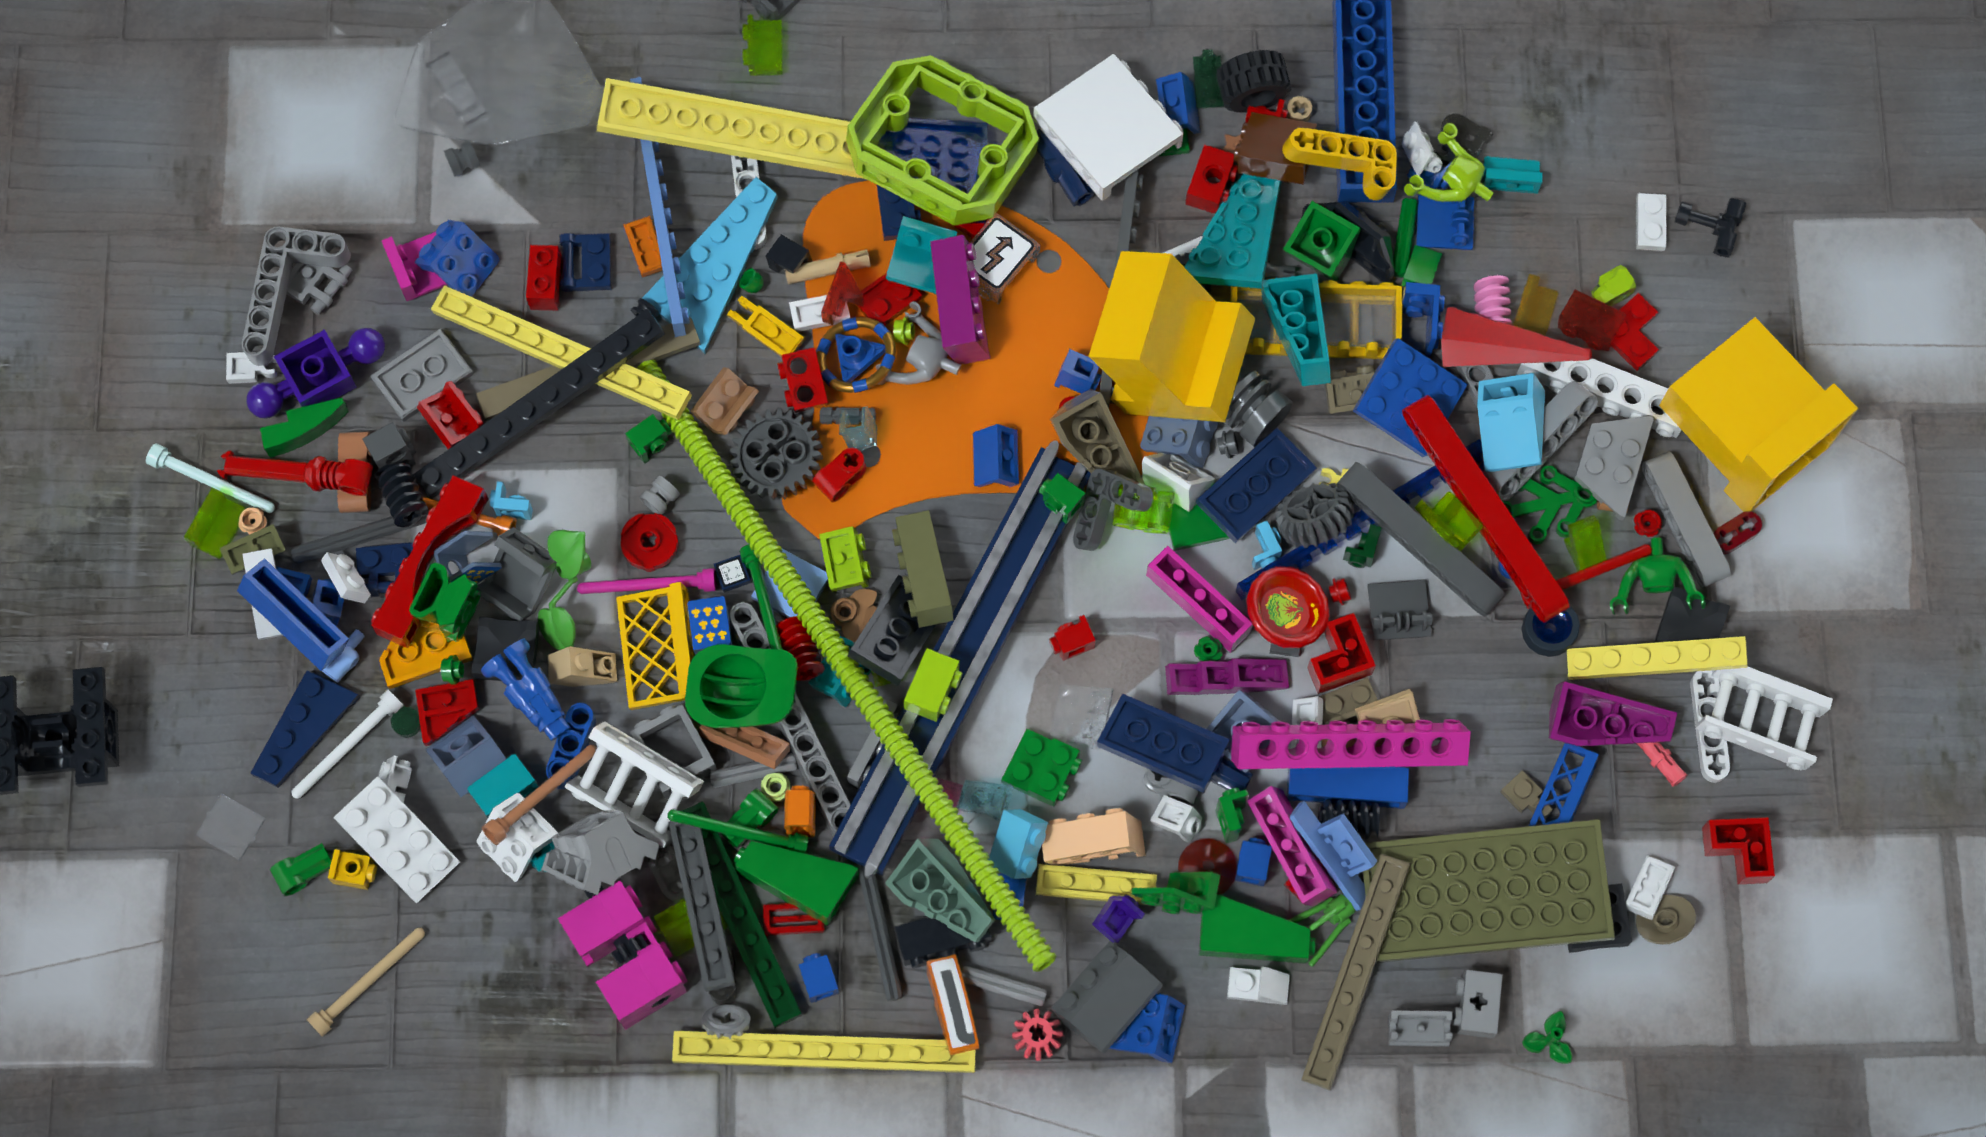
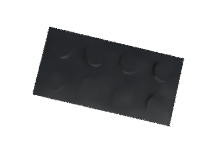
M899 574L847 655L899 686L936 626L935 624L919 628L917 617L911 618L908 600H912V594L905 593L903 578Z

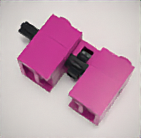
M618 881L614 886H610L605 890L601 885L598 895L584 890L589 900L562 915L558 920L587 967L610 953L613 955L619 968L596 983L619 1022L626 1030L685 994L687 990L683 984L688 982L677 961L670 963L668 960L672 957V954L665 942L662 941L658 944L653 935L657 932V929L649 916L643 918L638 909L642 907V904L632 887L629 885L625 888L622 882Z

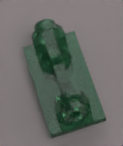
M1204 49L1200 56L1193 57L1196 108L1224 107L1216 77L1217 70L1221 67V55L1216 56L1212 49Z

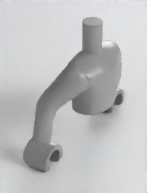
M911 302L909 306L916 310L917 313L910 315L905 312V317L909 319V322L916 323L929 336L918 335L908 352L906 361L912 364L917 371L911 373L890 371L877 385H882L886 381L905 385L918 384L930 381L941 368L958 375L962 365L947 358L948 353L942 346L941 331L921 315V307L916 302ZM881 364L876 365L877 370L880 368Z

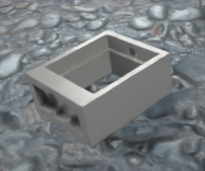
M682 704L677 707L671 705L663 709L659 717L651 721L649 719L642 720L634 726V730L630 732L632 738L645 745L642 740L643 738L681 718L702 756L701 759L683 769L701 780L709 776L710 772L717 770L713 759ZM658 782L657 785L665 799L670 797L672 793L671 787L663 782Z

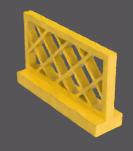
M681 582L669 584L670 587L616 597L630 710L685 701L688 669L695 654L687 606L689 593L688 589ZM667 596L668 606L662 614L651 608L657 597ZM637 601L643 607L632 620L626 615L625 604ZM648 610L659 617L649 631L638 624ZM669 614H670V621H669L668 619H666V617H667ZM663 621L671 626L672 631L665 642L654 635ZM635 627L646 633L637 647L629 643L628 637ZM651 638L662 645L652 659L641 652ZM667 649L674 653L675 661L668 670L657 663ZM639 654L649 661L640 675L632 671V663ZM654 666L665 672L655 687L645 680ZM675 670H676V673H677V677H676L675 675H673V672H674ZM670 677L678 682V694L665 695L660 691ZM642 682L653 689L646 700L636 701L635 691ZM657 694H660L662 696L655 698Z

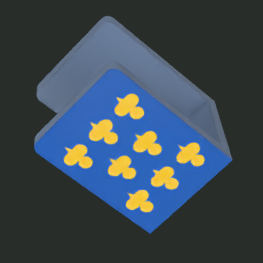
M463 531L433 551L436 562L446 567L451 582L466 574L469 580L478 584L502 568L501 563L472 562L468 564L466 555L493 538L492 532ZM450 561L454 562L459 568V571L455 574H452L448 568Z
M720 596L688 601L687 606L695 655L709 646L718 644L733 645L725 597Z

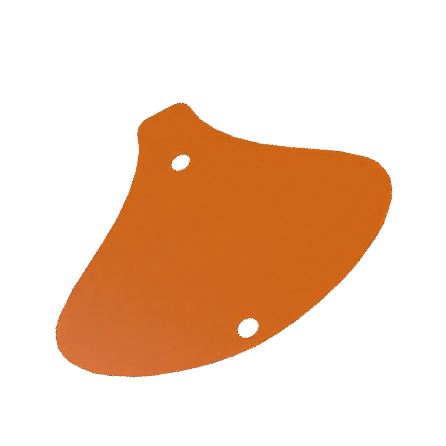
M866 180L847 184L828 193L813 207L806 220L803 232V247L809 250L812 261L835 257L837 253L844 255L865 249L868 250L871 267L848 271L845 275L839 273L805 280L807 299L845 291L850 318L865 317L857 304L853 302L852 297L887 273L896 240L884 241L877 184ZM914 205V210L920 209L922 222L957 231V236L964 235L969 243H974L975 240L945 220ZM1001 205L994 217L1000 218L1032 241L1034 248L1001 288H994L979 277L978 290L982 302V313L990 359L963 364L958 375L941 368L936 376L927 382L905 385L886 381L882 385H875L869 390L857 393L835 390L823 381L828 400V406L823 407H832V410H836V407L859 408V411H863L864 408H873L876 412V421L874 425H863V422H859V425L836 424V422L821 424L820 409L822 407L815 408L812 419V431L816 430L820 437L817 441H820L823 445V448L817 450L821 452L823 459L816 460L821 469L833 461L843 450L847 448L857 449L865 443H871L878 447L881 454L880 460L874 466L866 467L864 476L851 486L839 500L833 503L814 485L812 480L806 479L807 489L799 485L796 487L798 495L795 496L790 490L787 491L786 499L782 497V504L786 512L816 538L820 539L819 534L851 526L856 528L866 520L891 509L926 499L961 494L1017 493L1040 448L1046 449L1055 440L1059 443L1056 457L1076 466L1079 461L1062 445L1050 418L1059 410V404L1064 398L1069 396L1077 397L1081 393L1062 385L1058 388L1054 384L1069 349L1089 357L1109 288L1093 268L1070 245L1040 224ZM1003 239L1004 241L989 253L995 260L984 268L985 271H988L1001 260L996 253L1007 243L1010 245V239ZM1046 250L1057 252L1062 260L1060 268L1052 273L1041 271L1037 266V257L1041 252ZM917 289L922 294V300L918 302L921 307V315L941 331L937 295ZM909 308L907 311H905L910 315H915L917 313V311L913 310L912 308ZM905 312L885 326L891 332L893 338L895 320H903ZM914 323L915 337L909 341L908 345L902 342H895L896 356L891 368L892 372L911 373L917 371L912 364L906 361L908 352L918 335L929 336L916 323ZM834 325L812 329L815 350H817L821 338ZM859 327L841 333L842 335L856 336L859 339L884 344V341L873 330ZM835 338L826 355V364L832 374L837 379L843 381ZM885 353L852 382L867 379L877 371L876 365L882 363ZM949 355L947 356L948 359L954 361ZM1099 367L1097 373L1102 375V369ZM1101 379L1095 391H1100ZM1112 380V386L1115 387V382ZM1110 403L1109 410L1142 476V460L1144 456L1157 454L1145 452L1140 447L1149 416L1125 414L1116 404ZM996 424L1017 430L1019 485L1009 487L992 483L983 487L975 486L973 433ZM849 461L847 463L848 466L852 465L856 467L858 465L857 462L852 463L851 461ZM812 470L811 472L815 476L820 470Z

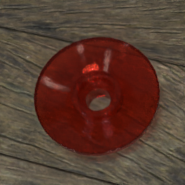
M1200 839L1194 841L1184 849L1179 858L1178 872H1214L1219 874L1218 895L1225 893L1235 881L1237 870L1236 858L1230 848L1218 840ZM1210 861L1213 863L1214 868L1210 871L1205 870L1203 863Z

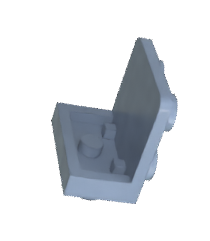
M1149 416L1140 447L1145 452L1181 455L1193 466L1203 468L1205 459L1210 452L1211 439L1214 431L1217 429L1218 422Z

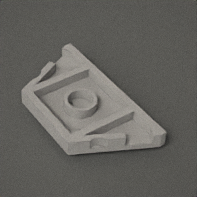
M1652 416L1591 424L1574 478L1584 489L1590 490L1593 497L1601 504L1604 502L1616 513L1615 517L1622 521L1628 509L1654 420Z

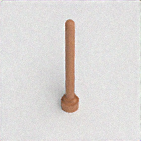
M595 745L587 746L504 817L488 821L482 826L485 836L493 844H500L507 838V833L510 831L509 827L593 757L597 747Z

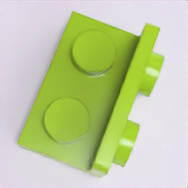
M853 526L819 534L830 590L834 592L859 585L863 588L869 587L868 578H872L869 562L864 561L862 551L866 550L863 534H859Z

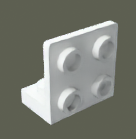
M516 793L493 808L487 822L491 819L495 820L504 817L522 802L524 798L519 793ZM534 808L509 827L510 831L507 833V838L500 844H493L483 831H481L477 839V844L481 847L482 851L488 854L514 882L522 878L534 854L553 842L551 837L558 833Z

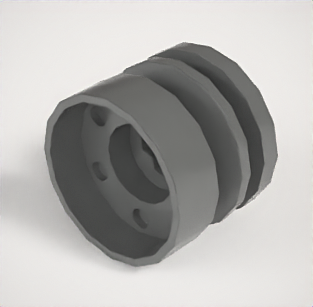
M1256 370L1236 384L1226 420L1229 419L1227 425L1231 428L1245 422L1239 435L1254 448L1282 423L1293 406V402L1279 390L1266 397L1265 395L1271 383L1267 380L1260 383L1262 376Z

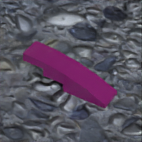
M1232 658L1228 662L1200 661L1197 664L1169 663L1165 666L1167 695L1234 694L1238 690L1251 693L1286 690L1289 688L1287 660Z

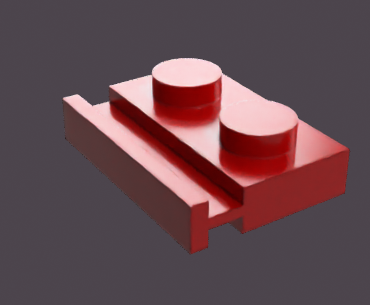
M887 273L852 297L853 302L857 304L865 317L877 320L884 326L911 308L909 306L911 302L918 303L922 300V294L917 288L889 281L886 279Z

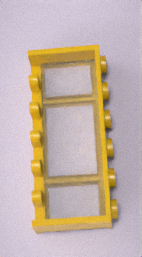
M1326 280L1318 283L1329 357L1383 359L1394 339L1399 338L1402 340V286H1395V284L1390 282L1367 285L1362 281L1338 284L1337 281ZM1231 286L1230 302L1242 303L1255 317L1245 354L1288 356L1262 303L1261 289Z

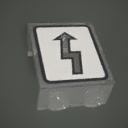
M997 213L988 220L970 242L973 243L976 251V260H973L979 276V295L985 300H993L999 305L1002 301L1004 289L1028 260L1033 263L1040 255V244Z

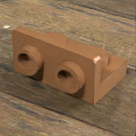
M723 367L690 412L713 433L726 435L736 428L739 417L753 405L754 397L759 391L755 387L747 386L729 368Z

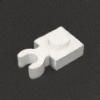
M245 352L227 353L226 380L229 384L257 382V374H262L266 378L277 377V372L275 369H266L268 364L263 366L254 365L250 362ZM273 355V358L269 363H277L274 358L275 355Z

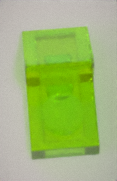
M1594 515L1567 525L1570 537L1565 538L1564 543L1577 571L1607 560L1599 520Z

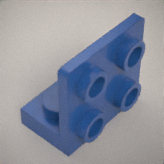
M1406 282L1402 293V313H1406L1409 317L1427 315L1424 356L1430 357L1433 349H1438L1439 339L1442 338L1443 322H1440V316L1444 310L1445 296L1440 295V285Z
M1156 994L1109 1049L1148 1054L1161 1062L1172 1063L1185 1004L1168 995Z

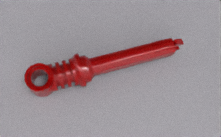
M227 451L221 455L226 460L224 470H217V473L226 480L228 475L303 482L316 492H321L324 489H334L355 496H366L373 466L357 459H346L345 462L328 461L323 456H317L306 463L233 456L234 452Z

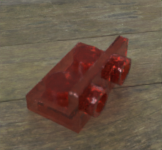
M1575 289L1559 316L1558 328L1561 329L1564 335L1570 338L1577 337L1585 341L1592 349L1598 351L1602 349L1609 352L1612 341L1624 322L1626 314Z

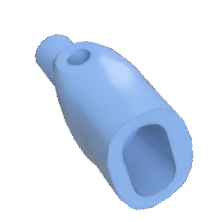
M356 629L350 635L342 654L322 672L339 683L344 675L358 663L359 654L355 648L365 635Z

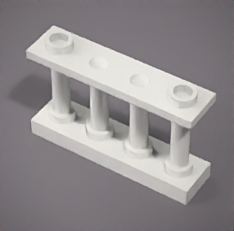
M1750 667L1712 670L1711 676L1718 678L1721 683L1712 716L1706 715L1696 724L1695 729L1703 731L1707 737L1713 739L1721 738L1785 762L1789 768L1795 770H1806L1816 762L1817 757L1806 753V748L1814 719L1816 717L1820 718L1830 710L1832 698ZM1732 686L1745 689L1748 693L1739 727L1723 721ZM1762 696L1774 700L1776 704L1767 737L1750 732L1759 698ZM1787 707L1798 709L1803 714L1794 748L1778 742Z
M605 721L594 727L589 738L595 741L598 747L583 778L580 776L573 778L566 783L565 788L570 790L575 798L581 801H588L606 813L613 811L624 812L627 822L632 829L646 838L659 843V846L664 848L673 842L671 832L667 830L669 826L668 821H670L667 817L668 812L672 809L677 810L683 797L689 798L699 792L704 781ZM608 752H613L620 756L623 762L606 793L593 785V782ZM638 767L646 772L647 778L631 808L619 801L618 797L632 768ZM663 782L671 787L672 793L656 823L642 815L657 783Z

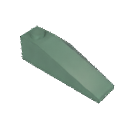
M917 839L885 882L902 903L909 907H915L924 912L929 918L939 920L951 930L974 942H979L995 921V918L958 860L939 839Z

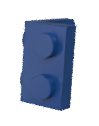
M447 220L437 228L436 236L432 241L422 247L419 257L414 263L421 270L436 273L450 288L472 297L498 264L499 256L464 222Z

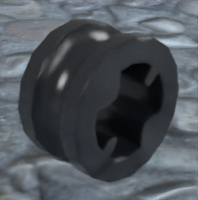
M642 298L637 301V307L633 306L631 308V312L635 316H638L646 309L654 317L659 316L658 310Z

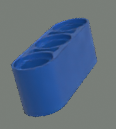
M576 703L569 708L565 720L569 724L570 729L556 740L546 767L548 778L553 776L557 769L565 766L589 746L591 741L589 736L593 728L596 727L597 722L589 705ZM579 714L589 715L588 721L582 725L574 723L575 718ZM569 741L579 742L576 750L572 752L564 750L566 743ZM580 768L560 784L557 789H566V783L577 777Z

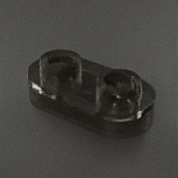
M659 845L656 859L648 857L649 867L664 896L672 902H681L685 900L683 888L679 892L671 890L673 884H682L675 851L668 845L664 848ZM662 857L669 859V863L666 866L658 864Z

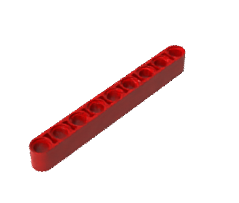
M1426 395L1402 409L1406 423L1538 619L1545 623L1568 609L1570 604L1565 593L1435 401L1429 395Z

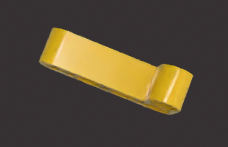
M1297 128L1283 144V154L1289 161L1362 172L1363 192L1369 199H1383L1395 184L1397 152L1395 146L1389 141L1309 128ZM1321 146L1327 147L1330 152H1326ZM1349 150L1354 151L1357 154V157L1353 156L1349 152ZM1376 154L1381 155L1384 158V161L1380 160L1376 156ZM1375 180L1380 181L1383 184V187L1379 186L1375 182Z

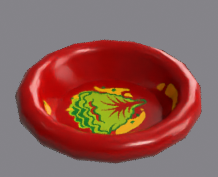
M1277 566L1262 572L1251 583L1246 598L1248 616L1255 630L1268 642L1282 648H1302L1314 643L1325 632L1326 623L1330 617L1328 599L1321 585L1308 573L1294 567Z

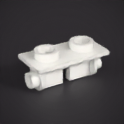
M1414 122L1410 130L1405 133L1401 145L1416 175L1420 176L1423 170L1437 173L1441 170L1442 161L1436 153H1433L1434 149L1430 143L1429 135L1422 132L1418 123Z
M393 756L387 762L382 763L379 778L404 803L406 794L396 792L395 790L396 787L407 789L412 768H410L411 762L399 760L397 764V756Z

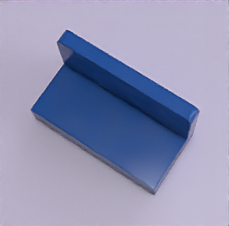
M1183 72L1157 78L1159 102L1164 106L1167 116L1172 121H1177L1182 129L1188 128L1194 134L1200 133L1193 81Z
M996 424L974 432V485L977 487H983L992 483L1009 487L1019 485L1017 430Z

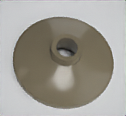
M1663 895L1652 920L1638 914L1636 916V927L1639 934L1651 943L1662 945L1682 940L1693 930L1696 923V913L1692 904L1685 898L1677 895Z

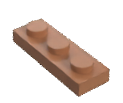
M701 725L699 727L700 737L772 769H776L790 751L789 742L753 726L710 728Z

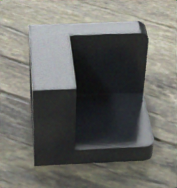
M782 234L765 256L769 268L777 273L782 268L790 273H795L802 262H812L808 249Z

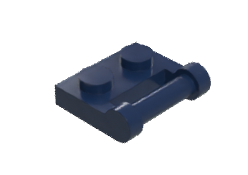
M610 233L561 234L559 236V245L562 246L560 290L565 292L611 290ZM573 247H582V279H574Z

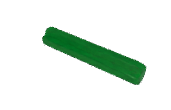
M1404 198L1402 200L1393 257V277L1404 278L1409 264L1418 206L1417 200L1412 198Z

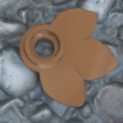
M859 589L849 598H841L833 603L831 607L832 620L837 625L842 626L845 638L856 642L877 609V607L873 606L877 598L876 591ZM843 609H848L851 614L848 617H842L840 612Z

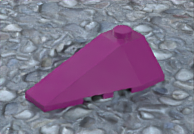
M1564 681L1556 685L1549 712V739L1574 746L1670 742L1677 713Z

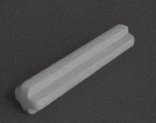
M787 754L776 769L755 761L710 772L711 783L714 788L762 778L767 774L793 771L797 769L794 754Z
M963 966L961 970L965 984L1038 1006H1043L1047 996L1045 989L968 966Z

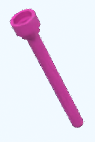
M715 568L703 569L702 572H697V575L583 582L578 584L577 591L580 594L654 590L670 587L669 584L681 582L685 587H698V589H703L704 592H712L717 589Z

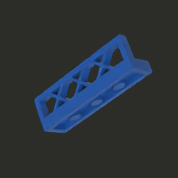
M1564 743L1529 826H1536L1539 819L1542 825L1573 821L1598 763L1599 754L1580 746ZM1568 751L1584 757L1580 767L1568 770L1565 763ZM1561 767H1563L1565 772L1559 774ZM1578 773L1575 780L1573 781L1571 775ZM1567 777L1571 790L1569 793L1557 797L1553 785L1555 781ZM1551 792L1553 799L1547 801ZM1566 799L1564 806L1562 808L1560 801ZM1556 803L1560 815L1558 819L1546 823L1541 812L1545 806Z

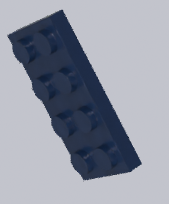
M1276 428L1205 491L1195 503L1236 544L1278 506L1285 497H1288L1292 491L1310 477L1317 467Z
M1123 693L1097 740V747L1203 793L1208 788L1230 744V739Z

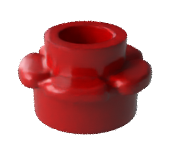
M1644 510L1637 513L1634 517V529L1641 536L1654 537L1662 527L1660 516L1653 510ZM1645 522H1649L1650 526H1646Z
M1333 578V585L1328 586L1334 603L1339 601L1341 605H1344V602L1352 600L1347 583L1344 578L1339 580Z

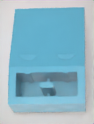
M1534 373L1479 381L1477 408L1486 473L1542 465L1545 389Z

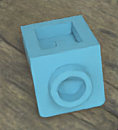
M497 482L496 490H492L490 494V507H493L496 516L508 515L516 519L531 520L533 508L530 501L519 495H511L509 498H506L507 491L504 483Z

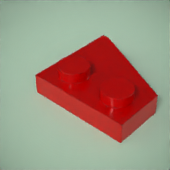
M473 679L459 681L458 684L453 685L449 683L415 690L424 746L431 745L479 710L476 686Z

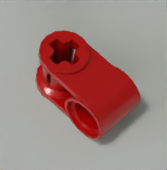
M856 448L843 450L833 461L824 466L814 476L812 482L832 503L836 502L851 486L864 476L866 463L863 454ZM849 461H851L852 463L857 462L858 465L856 467L852 465L848 466L847 463Z

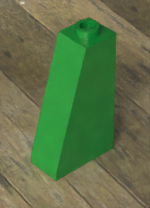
M750 841L746 848L741 847L734 859L738 875L783 901L795 905L799 910L816 920L819 919L827 926H829L859 877L858 868L853 865L755 841Z
M1218 894L1216 895L1214 910L1201 911L1199 956L1304 964L1307 963L1309 955L1314 956L1315 938L1310 937V928Z

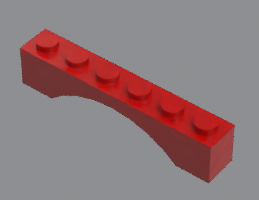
M454 475L449 483L444 484L436 508L433 507L429 511L424 530L416 535L413 541L412 552L409 557H405L399 567L400 574L395 583L392 582L388 586L385 594L386 599L382 607L377 608L372 616L371 626L378 636L409 648L422 624L420 619L411 615L409 608L421 586L427 566L434 557L433 551L445 544L461 530L476 524L489 500L484 488Z

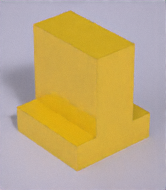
M1121 251L1089 357L1115 382L1111 401L1125 414L1225 422L1255 317L1242 303L1215 301L1170 253Z
M1756 317L1670 385L1659 404L1662 410L1729 480L1724 492L1743 512L1756 509L1831 447L1858 410V407L1835 383L1824 390Z

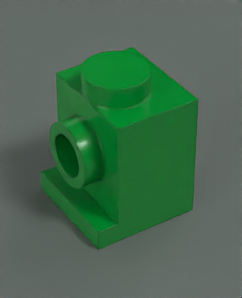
M652 414L626 432L625 435L629 445L643 463L646 464L649 461L648 455L650 453H658L666 446V442L669 441L668 436L672 433V430L664 419L658 421L655 415Z
M1059 473L1052 480L1048 478L1039 489V493L1043 495L1046 507L1056 514L1059 512L1063 514L1062 521L1068 524L1085 502L1086 493Z

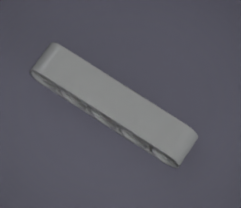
M1576 381L1565 385L1544 407L1542 465L1594 412L1598 405L1597 396ZM1542 465L1487 473L1484 470L1483 474L1500 499L1508 500Z
M1667 452L1642 462L1641 466L1644 477L1697 583L1703 588L1730 577L1729 564L1674 455L1671 452Z

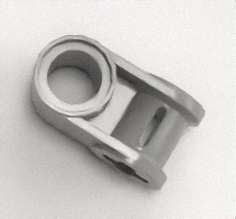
M1147 769L1144 783L1150 791L1193 806L1199 792L1198 790L1163 775L1160 781H1156L1154 779L1156 772Z

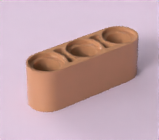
M370 432L339 433L338 461L345 462L346 459H357L371 464L372 456L362 440L370 435ZM371 479L366 496H355L338 490L337 497L340 513L370 512Z

